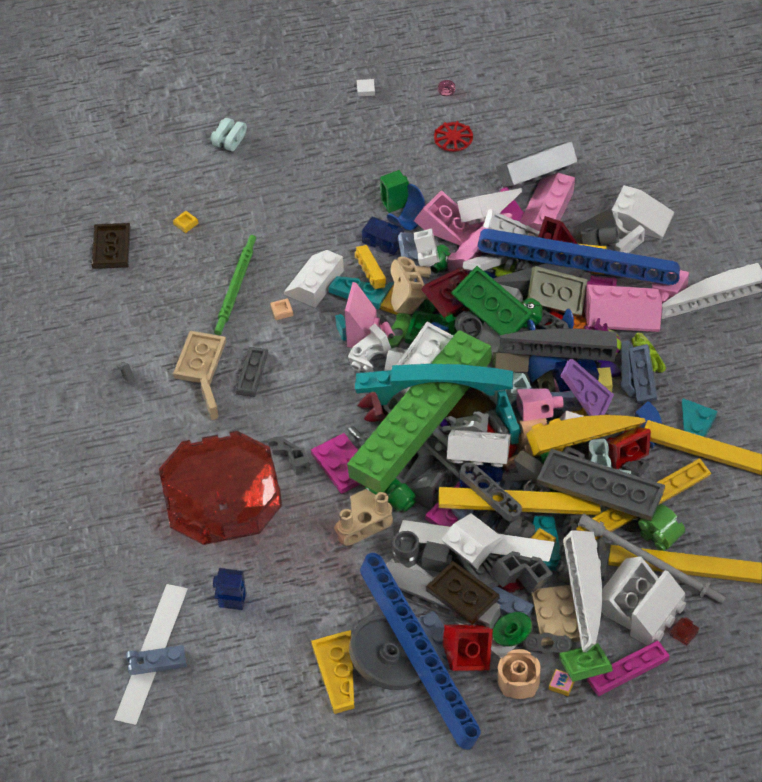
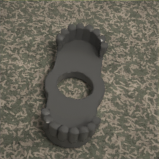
M530 632L522 643L529 651H541L548 654L552 652H567L571 650L573 642L567 635L560 636L553 635L552 633L535 634ZM550 637L554 643L552 648H543L541 645L542 639Z

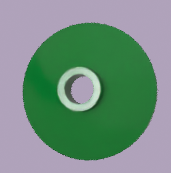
M513 612L503 616L493 628L492 635L495 642L504 647L515 646L521 643L531 632V619L522 612Z

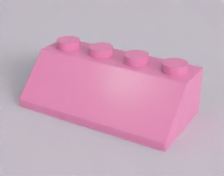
M556 173L541 179L520 223L540 232L544 216L560 221L574 193L575 177Z
M503 213V214H502V215H505V216H507V217H509V218L512 219V214H510V213ZM485 221L478 230L471 234L467 241L460 245L455 253L448 257L447 270L449 272L463 267L464 261L489 254L482 252L478 248L480 232L486 229L483 228ZM465 269V271H466L468 274L472 271V270H466V269Z
M587 285L583 309L589 328H594L597 319L600 318V325L603 326L607 323L609 329L660 331L662 300L659 289Z

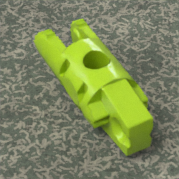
M636 333L631 339L633 346L637 347L648 344L653 372L664 373L666 366L651 342L642 333Z

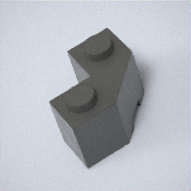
M514 551L497 560L490 571L502 588L518 578L530 594L545 586L553 575L541 558L522 556Z

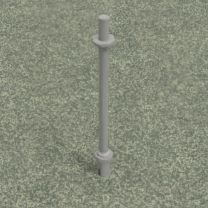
M586 514L582 515L577 525L590 532H594L595 537L603 536L636 556L642 557L645 561L659 569L668 571L673 577L700 591L701 598L705 594L721 604L724 602L726 597L711 589L709 581L704 585L607 530L603 522L600 521L599 523Z

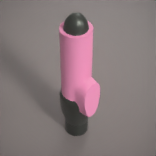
M381 314L378 317L380 318L379 327L386 333L389 339H392L394 332L388 320Z

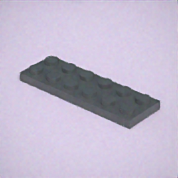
M554 449L550 450L537 478V484L649 521H652L665 490L664 484Z

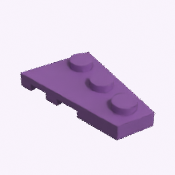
M573 359L567 361L561 377L589 416L605 415L614 394Z

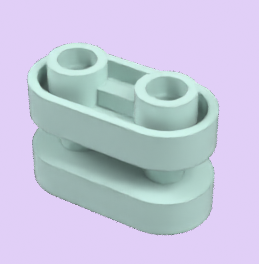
M224 118L220 121L216 131H213L211 134L212 145L219 148L224 145L226 150L234 151L246 134V123L238 121L234 125L233 119Z

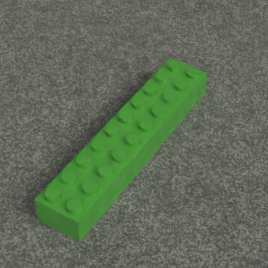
M458 330L431 364H460L487 367L492 361L491 345ZM429 382L412 386L347 463L349 478L377 493L384 492L470 386L450 382Z

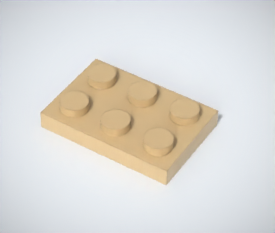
M190 331L173 372L174 378L200 383L201 379L207 378L209 384H211L226 344V337Z
M571 585L541 588L531 593L539 634L567 635L572 639V642L581 641ZM545 637L541 641L542 646L554 644L550 637Z

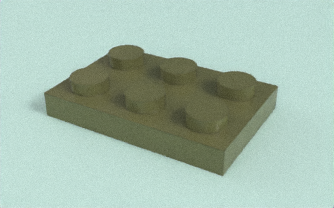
M534 266L532 268L527 298H534L540 302L542 308L565 313L566 309H570L573 316L579 317L582 316L587 279Z

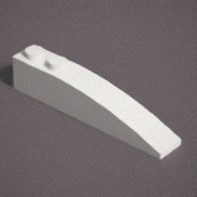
M759 263L731 269L691 285L662 304L661 319L762 292V269Z
M572 530L563 539L582 651L587 652L596 644L602 609L601 561L598 558L597 541L595 540L594 532Z

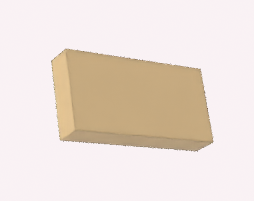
M207 378L201 379V390L211 420L218 419L217 405Z

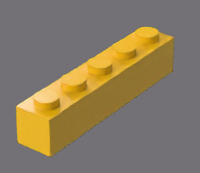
M368 246L356 247V252H354L355 258L358 259V263L362 266V270L366 273L370 284L374 289L384 288L386 277Z

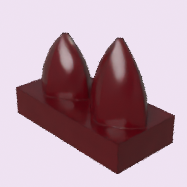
M376 392L367 394L357 405L361 408L374 407L364 418L368 422H382L389 414L383 408L384 405L380 404Z

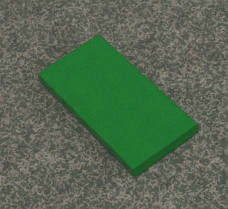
M478 266L451 293L499 336L518 332L534 315L532 311Z

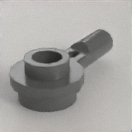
M354 426L348 429V432L359 441L358 445L361 448L369 436L361 434Z

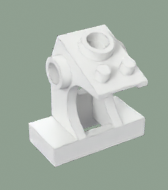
M616 210L613 215L619 237L622 239H619L618 243L610 245L615 248V251L630 253L644 241L645 228L639 225L632 231L625 230L622 221L618 219V211Z
M376 324L369 328L371 333L353 346L348 355L351 367L358 372H374L369 360L376 354H383L387 358L388 350L391 349L387 335Z

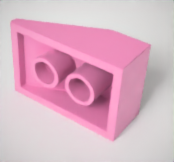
M442 190L421 210L414 220L424 230L432 229L434 236L457 245L467 241L471 234L481 227L479 223L469 225V221L461 223L458 205Z
M355 282L352 283L345 308L347 347L353 348V346L371 333L369 328L372 325L376 324L379 327L380 318L377 317L376 308Z

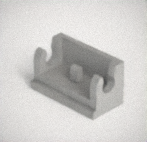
M478 411L473 413L474 416L457 419L452 416L446 417V420L450 421L451 427L443 426V432L449 434L452 429L487 432L489 414H483Z

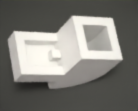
M432 229L415 232L414 241L418 252L419 265L429 267L439 262Z

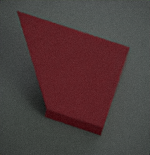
M544 216L538 235L539 238L578 244L562 221Z

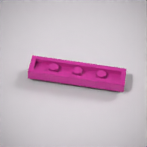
M656 641L611 664L612 672L589 677L587 682L599 697L669 661L670 655L661 643Z

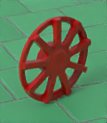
M459 121L444 122L443 125L435 129L434 141L439 148L445 151L457 152L466 149L472 143L473 132L470 126L459 123ZM466 130H467L468 133H469V134H461V133H463V132L466 131ZM438 134L446 135V136H442V137H438V138H437V135H438ZM461 138H470V140L466 142ZM447 139L443 146L438 143L441 140ZM459 142L465 145L464 147L457 148ZM448 144L454 145V149H448L446 147L448 146Z

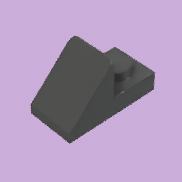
M521 450L514 459L515 463L507 467L502 477L504 481L537 479L544 464Z

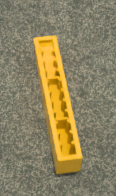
M621 415L583 416L562 421L560 418L550 421L548 425L543 426V423L533 425L526 435L533 455L536 456L550 452L551 449L558 450L634 429L646 421L645 418Z

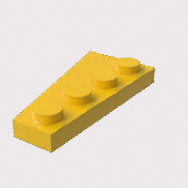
M351 630L311 641L334 714L355 709L353 663L349 654Z

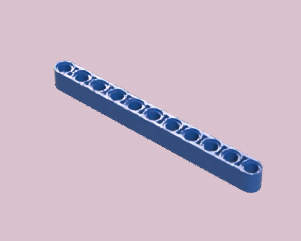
M484 229L479 235L478 248L485 253L667 285H674L680 279V265L675 261L494 229Z
M377 553L367 554L360 568L363 579L456 743L462 749L468 750L473 748L481 734L480 727L384 560Z

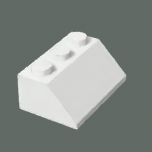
M329 250L312 255L286 288L284 295L316 308L329 291V286L333 280L343 273V256Z
M452 429L448 435L447 459H451L453 463H463V460L471 461L475 465H483V462L491 463V466L502 467L503 464L508 462L511 434Z
M642 557L626 558L602 589V613L630 630L632 613L659 579Z
M665 570L632 613L630 636L647 646L656 641H661L664 630L672 626L675 615L681 613L686 605V602H684L685 592L668 571Z

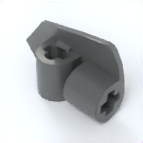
M607 209L576 225L572 234L578 244L597 246L618 243L619 233L612 209Z

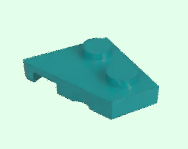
M499 391L497 394L496 413L509 430L508 434H511L510 444L518 443L519 434H521L520 425L516 421L506 391Z
M683 398L681 404L683 431L706 437L717 417L718 411Z

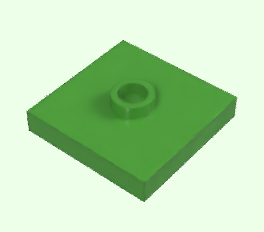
M596 643L587 652H583L581 647L559 654V659L572 682L613 671L612 665L599 643Z

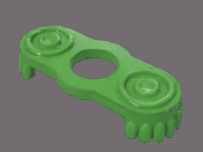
M398 313L396 315V321L391 326L392 331L400 329L403 334L400 336L394 335L392 339L388 338L391 349L398 347L402 339L405 338L412 319L410 314Z

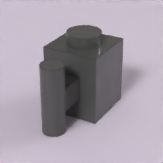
M427 541L422 555V568L442 572L453 561L454 555L451 554V549L444 544Z

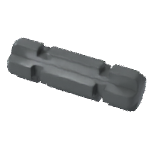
M495 410L486 411L489 414L488 422L494 431L500 434H508L509 430Z

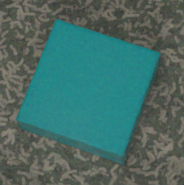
M339 314L335 316L336 328L342 340L345 341L347 340L346 321L344 316Z

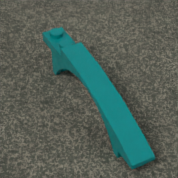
M460 364L392 365V370L356 373L355 391L357 394L376 392L381 405H387L394 395L408 387L429 382L463 384L478 389L489 396H494L495 391L513 389L514 373L510 370Z

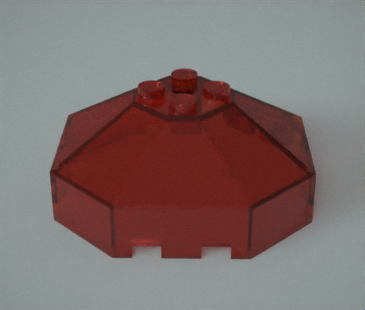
M239 431L229 432L230 436L218 438V434L202 437V441L191 443L190 440L182 441L159 468L170 528L202 545L260 534L282 507L281 491L270 447ZM226 503L228 509L220 510L219 505H224Z

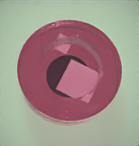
M450 80L441 81L438 84L439 94L442 96L453 95L455 93V83Z

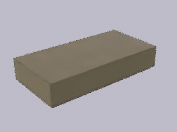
M493 352L492 368L513 372H528L529 355Z

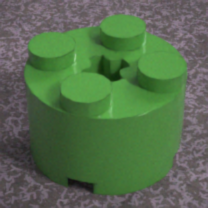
M663 504L657 507L652 521L641 518L638 522L642 530L640 532L641 537L646 541H653L656 548L660 551L669 549L685 533V527L682 522L679 524L675 520L678 516Z

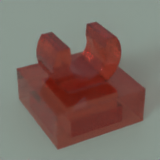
M682 617L670 630V636L687 646L698 634L699 627L694 625L693 621L687 617Z

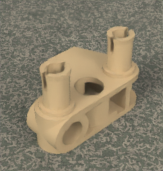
M398 257L397 260L395 259L392 262L391 275L394 280L391 304L395 312L413 314L425 299H428L421 290L425 285L421 277H430V267L416 266L407 257Z
M364 489L350 496L351 510L344 509L340 512L341 520L336 523L334 530L338 534L339 542L350 546L388 528L393 523L392 506L388 502V495L384 492H379L375 495L369 490Z

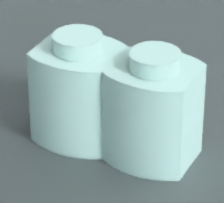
M605 439L590 440L588 460L611 468L607 441Z

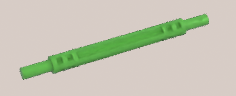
M255 235L249 236L246 247L243 248L218 315V323L214 331L216 335L222 334L224 325L228 322L253 254L252 249L256 241Z

